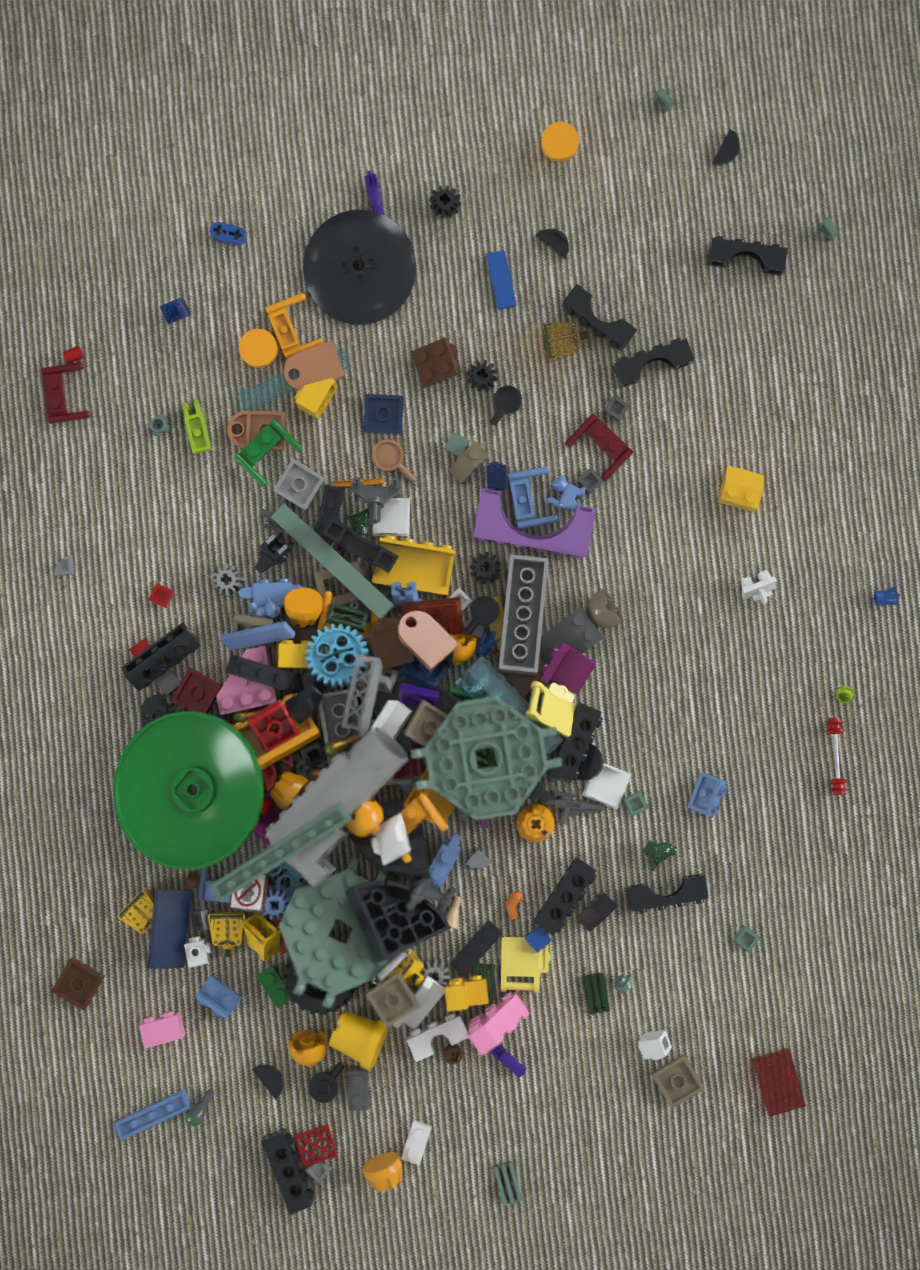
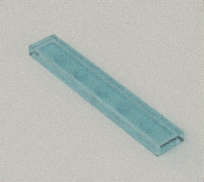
M344 350L336 351L343 370L350 368L351 366ZM293 370L289 373V378L296 380L300 373L297 370ZM281 374L238 394L245 411H248L296 391V389L292 388L286 381L284 374Z

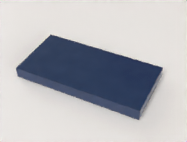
M186 889L155 890L147 968H184V944L187 942L192 891H187Z

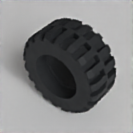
M290 957L284 967L283 984L286 985V994L291 996L293 1004L297 1003L300 1006V1010H308L309 1014L315 1015V1013H320V1015H326L328 1012L334 1013L338 1011L340 1007L343 1008L352 998L356 989L354 987L335 995L333 1005L328 1009L321 1006L327 993H317L307 985L302 995L299 996L292 993L297 984L298 977Z

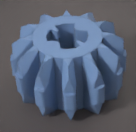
M271 886L268 887L263 916L270 914V919H273L274 915L278 919L281 918V913L284 914L289 903L288 901L291 899L290 895H286V889L280 892V886H276V890H273ZM273 900L275 902V900H277L278 904L276 905V903H274V905H272L271 901Z

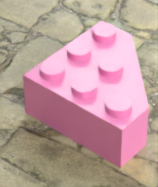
M267 646L248 649L242 655L244 658L272 666ZM231 674L216 696L220 715L271 705L279 700L277 688Z
M516 991L512 994L511 992L506 993L501 997V1002L496 1005L495 1003L489 1005L485 1009V1013L481 1016L477 1014L469 1020L468 1037L481 1056L503 1041V1034L505 1032L510 1034L518 1026L520 1017L523 1020L529 1015V1010Z

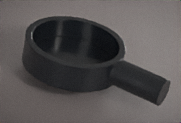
M505 385L495 392L493 401L497 411L490 423L496 426L503 414L511 415L520 409L522 395L516 387Z
M489 596L476 598L470 608L473 620L464 631L471 635L479 624L488 625L495 622L500 613L497 601Z
M339 1062L330 1073L319 1072L311 1078L308 1087L310 1096L320 1103L331 1101L338 1091L336 1077L345 1066Z

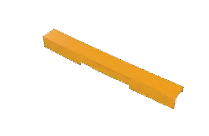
M384 478L361 480L363 486L385 484ZM334 481V486L351 487L353 481Z

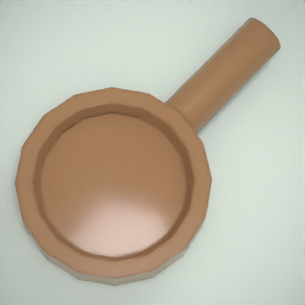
M385 439L379 441L374 446L372 460L378 469L384 472H391L397 469L412 484L417 480L402 464L404 453L403 448L398 442Z

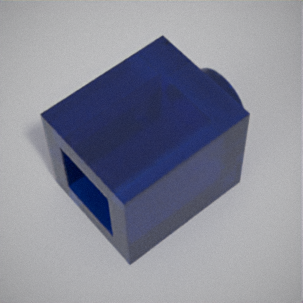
M184 297L160 306L168 325L191 315Z
M491 462L490 465L486 466L487 489L507 490L506 465H502V462Z

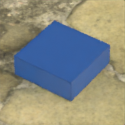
M540 926L536 927L525 937V940L536 953L552 941Z

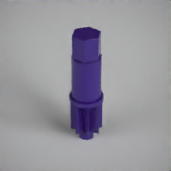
M372 170L367 171V176L364 177L371 209L384 215L377 176L375 173L373 174Z
M500 1044L489 1051L519 1078L526 1072L527 1068L510 1055Z

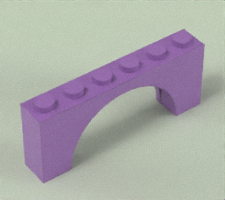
M482 488L473 537H477L480 541L494 540L502 545L511 543L515 544L518 548L532 547L540 552L549 550L556 555L570 554L571 557L581 559L582 557H587L596 509L577 505L572 518L564 527L550 534L532 535L518 530L506 518L501 506V491Z

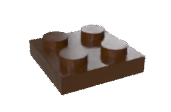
M442 338L411 351L424 388L459 374L448 338Z
M71 957L51 992L85 1011L103 982L105 975L80 960Z

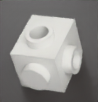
M200 936L191 937L189 942L184 944L189 967L207 964L211 961L212 947L206 938L201 939Z
M666 1030L644 1033L638 1041V1047L643 1054L644 1060H658L666 1057L672 1048Z

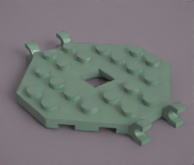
M497 696L458 702L426 747L411 750L412 758L426 756L429 773L428 780L416 781L417 790L432 788L475 820L516 814L547 769L562 766L561 758L547 760L543 739L546 736L557 735L556 727L541 729ZM494 747L497 766L478 769L475 750Z
M355 857L349 860L345 871L330 876L322 884L314 888L308 884L295 889L278 926L298 977L297 984L292 993L299 996L302 995L306 983L327 992L321 1006L328 1009L332 1007L335 995L371 981L375 977L378 978L377 974L393 959L391 957L377 964L345 894V891L352 886L369 881L353 873L359 862V859ZM380 870L377 872L374 881L384 882L387 873ZM335 920H339L352 927L346 944L328 937Z

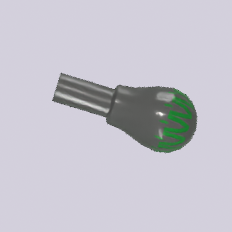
M207 1090L201 1101L187 1112L186 1121L189 1125L197 1126L202 1122L207 1109L206 1106L214 1095L212 1091Z

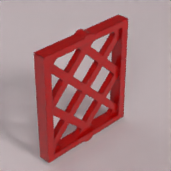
M329 1125L295 1135L299 1149L298 1152L304 1167L338 1156ZM323 1130L321 1135L315 1133L317 1131ZM325 1130L328 1131L329 1140L323 1137ZM310 1134L308 1139L302 1137L304 1135ZM312 1135L318 1137L316 1144L310 1141ZM299 1139L306 1142L303 1148L300 1146ZM321 1139L327 1142L325 1148L318 1145ZM308 1143L314 1146L312 1152L305 1149ZM329 1144L333 1147V1153L327 1150ZM316 1148L322 1150L320 1157L313 1154ZM303 1152L310 1155L307 1161L304 1160ZM325 1152L330 1154L329 1156L323 1157ZM312 1156L316 1158V1160L310 1161Z

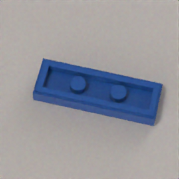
M505 250L487 253L486 258L498 310L516 307L517 304Z

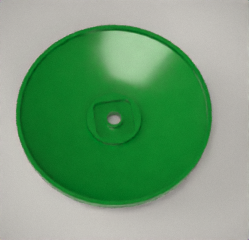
M183 711L167 714L153 720L140 729L121 754L113 782L114 807L119 824L128 840L140 853L151 861L165 867L180 870L212 866L235 853L248 839L257 823L263 801V777L260 764L246 738L228 722L201 712ZM193 784L198 789L196 795L190 793V787Z

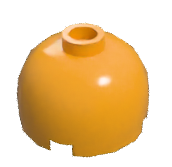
M454 632V636L451 637L459 646L453 651L454 655L451 664L461 665L474 655L477 638H474L472 634Z
M372 798L354 813L353 820L351 819V821L345 824V827L356 836L366 837L370 834L374 836L382 829L380 824L383 821L384 813L381 806Z
M312 1029L303 1030L295 1033L292 1036V1040L288 1041L291 1057L296 1063L311 1067L325 1057L328 1043L326 1034L321 1030H318V1033H312Z

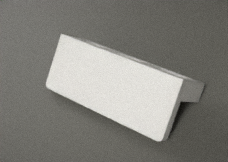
M389 700L373 726L382 729L395 740L413 711L398 700Z
M427 976L414 993L420 1007L392 1025L398 1029L404 1022L415 1030L443 996L445 988Z

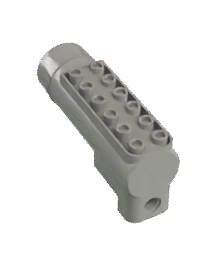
M373 726L354 744L349 752L339 753L331 760L333 764L329 768L325 767L318 774L319 778L316 782L312 781L305 787L306 792L302 796H297L292 801L293 806L289 810L285 809L278 816L280 818L276 824L273 822L266 828L265 831L267 833L265 837L272 846L340 802L350 817L353 818L355 816L354 813L391 780L393 775L407 762V754L388 733ZM344 824L285 862L294 867L314 888L327 880L336 870L326 857L350 834V831Z

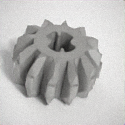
M224 564V570L218 566L217 570L219 573H212L217 578L212 579L211 583H217L213 589L215 591L220 589L219 595H223L226 591V596L230 597L231 590L234 594L238 593L235 589L236 586L238 588L243 587L241 584H238V581H244V578L237 577L242 572L241 570L235 571L236 566L232 565L229 569L228 564ZM225 576L232 579L229 585L223 582V579H226Z
M434 958L433 964L426 960L427 967L424 965L423 971L420 972L424 980L427 976L430 977V972L434 973L436 971L438 978L434 977L433 980L438 984L446 986L448 983L444 979H450V975L444 973L449 971V967L442 968L444 961L437 965L436 958Z

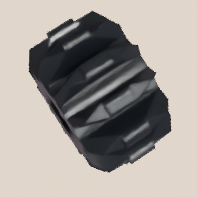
M448 185L445 190L439 186V192L433 190V196L429 197V202L432 203L430 209L435 210V216L441 213L442 219H444L445 214L452 218L451 212L457 214V208L461 207V202H459L461 196L456 194L455 188L449 191ZM444 200H448L446 205L443 204Z
M477 360V367L471 364L470 369L472 371L466 372V375L470 377L467 379V383H473L471 385L472 390L478 387V393L481 392V388L488 392V386L494 388L495 384L493 382H498V377L494 376L498 374V370H492L494 367L493 363L487 366V360L483 361V365H480V361ZM485 373L484 380H480L478 374Z
M489 552L485 553V558L479 553V561L476 558L472 559L477 565L469 566L470 569H476L470 575L475 576L478 574L475 581L478 582L480 578H483V585L486 584L487 578L490 584H492V576L496 579L499 578V575L495 572L502 571V568L495 567L501 564V561L493 562L496 558L495 554L489 559ZM484 564H489L488 567H491V570H488L487 573H483V569L480 570V567H483Z

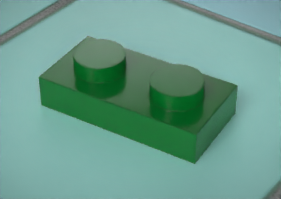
M273 964L256 976L277 1008L291 1000V996L286 994V985L283 984V978Z

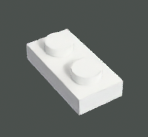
M413 1120L401 1156L402 1160L420 1165L432 1126Z

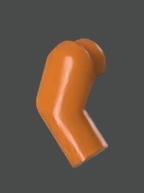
M519 891L512 892L505 902L510 920L519 918L516 906L519 901L523 900V895Z

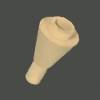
M454 896L452 906L445 915L451 929L447 930L449 932H454V929L458 930V909L462 900L459 896Z

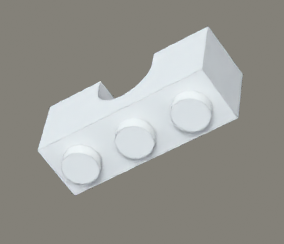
M452 1012L444 1016L445 1019L437 1022V1020L432 1021L426 1025L427 1028L421 1031L418 1028L409 1033L410 1036L407 1037L406 1041L416 1062L434 1054L431 1040L437 1035L446 1036L451 1045L469 1038L467 1027L460 1012L457 1014Z

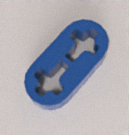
M216 222L211 225L210 233L216 241L235 246L243 245L246 241L245 231L241 227L222 222ZM219 228H221L222 231L226 234L220 233L219 236H217L215 230H219ZM237 232H240L242 238L235 240L234 236L230 235H237Z

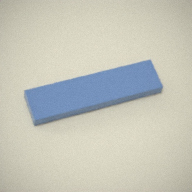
M284 621L222 634L220 641L231 651L294 638L295 631Z
M185 1089L114 1121L113 1125L120 1141L191 1109L192 1104Z

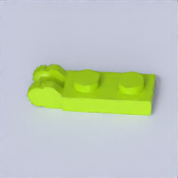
M194 400L197 414L190 415L187 402L182 403L192 453L195 455L211 451L212 446L199 400Z

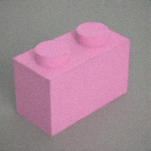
M168 1011L163 1013L162 1017L156 1019L155 1016L144 1018V1022L139 1025L144 1049L178 1040L185 1036L180 1012Z

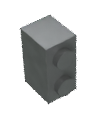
M350 1066L348 1070V1111H368L369 1071L361 1066Z

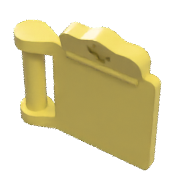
M532 681L529 710H526L525 717L528 720L539 722L546 727L555 726L557 733L564 737H569L575 711V704L573 703L574 694L563 685L559 686L556 683H552L546 688L541 682ZM539 693H542L540 712L538 713L536 711Z
M502 937L501 992H507V990H533L534 993H540V973L548 971V964L551 959L548 951L549 945L547 944L536 953L525 940V937ZM507 976L534 977V983L507 982Z

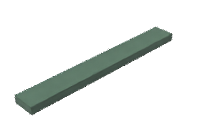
M284 503L271 516L278 525L380 619L394 607L393 603Z
M340 802L209 886L221 902L351 821L352 818Z

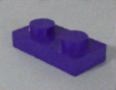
M402 682L398 701L419 706L420 702L424 700L436 708L440 692Z

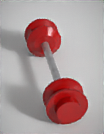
M840 717L828 718L829 722L825 723L829 725V729L825 730V732L834 736L836 778L828 781L833 786L829 791L833 792V795H845V791H849L844 788V784L848 780L840 778L837 734H842L845 731L841 728V724L844 721H840Z

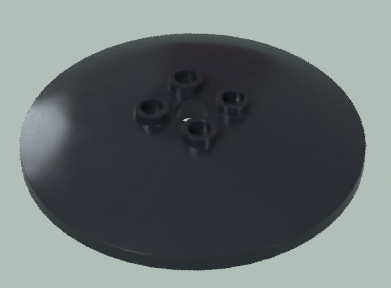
M349 210L329 218L314 232L304 253L303 276L311 298L327 315L347 324L367 325L390 317L406 302L416 278V257L408 236L396 222L375 211ZM356 261L364 263L362 270L356 271L354 269Z

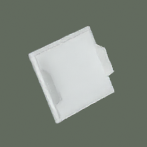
M392 498L387 501L381 509V521L377 524L372 523V536H409L410 498Z
M604 763L600 774L587 781L582 796L618 809L631 774Z
M401 813L380 825L382 829L375 835V838L371 839L374 853L381 855L383 866L411 851Z

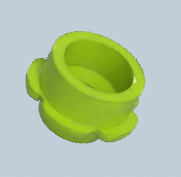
M840 686L836 690L838 701L842 703L851 702L855 697L854 690L849 686Z

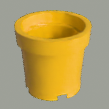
M344 1010L337 1022L336 1030L332 1033L329 1046L359 1062L360 1066L364 1069L371 1071L382 1050L390 1026L386 1028L382 1020L375 1021Z

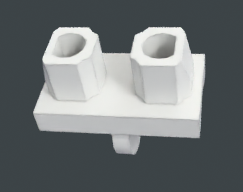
M767 570L757 575L759 582L753 584L751 577L743 578L741 580V596L743 600L753 597L754 602L761 600L763 604H766L768 602L767 597L773 595L771 590L776 589L775 583H777L775 576L771 577Z

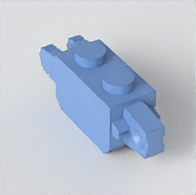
M259 579L258 583H253V587H241L238 593L243 599L253 600L257 606L265 607L268 598H270L279 607H284L285 596L290 591L297 588H307V586L293 585L292 582H289V579H277V583H270L269 579Z
M454 833L450 841L445 839L429 866L430 878L428 879L435 884L434 888L437 890L439 887H442L460 853L461 847L457 844L462 836Z

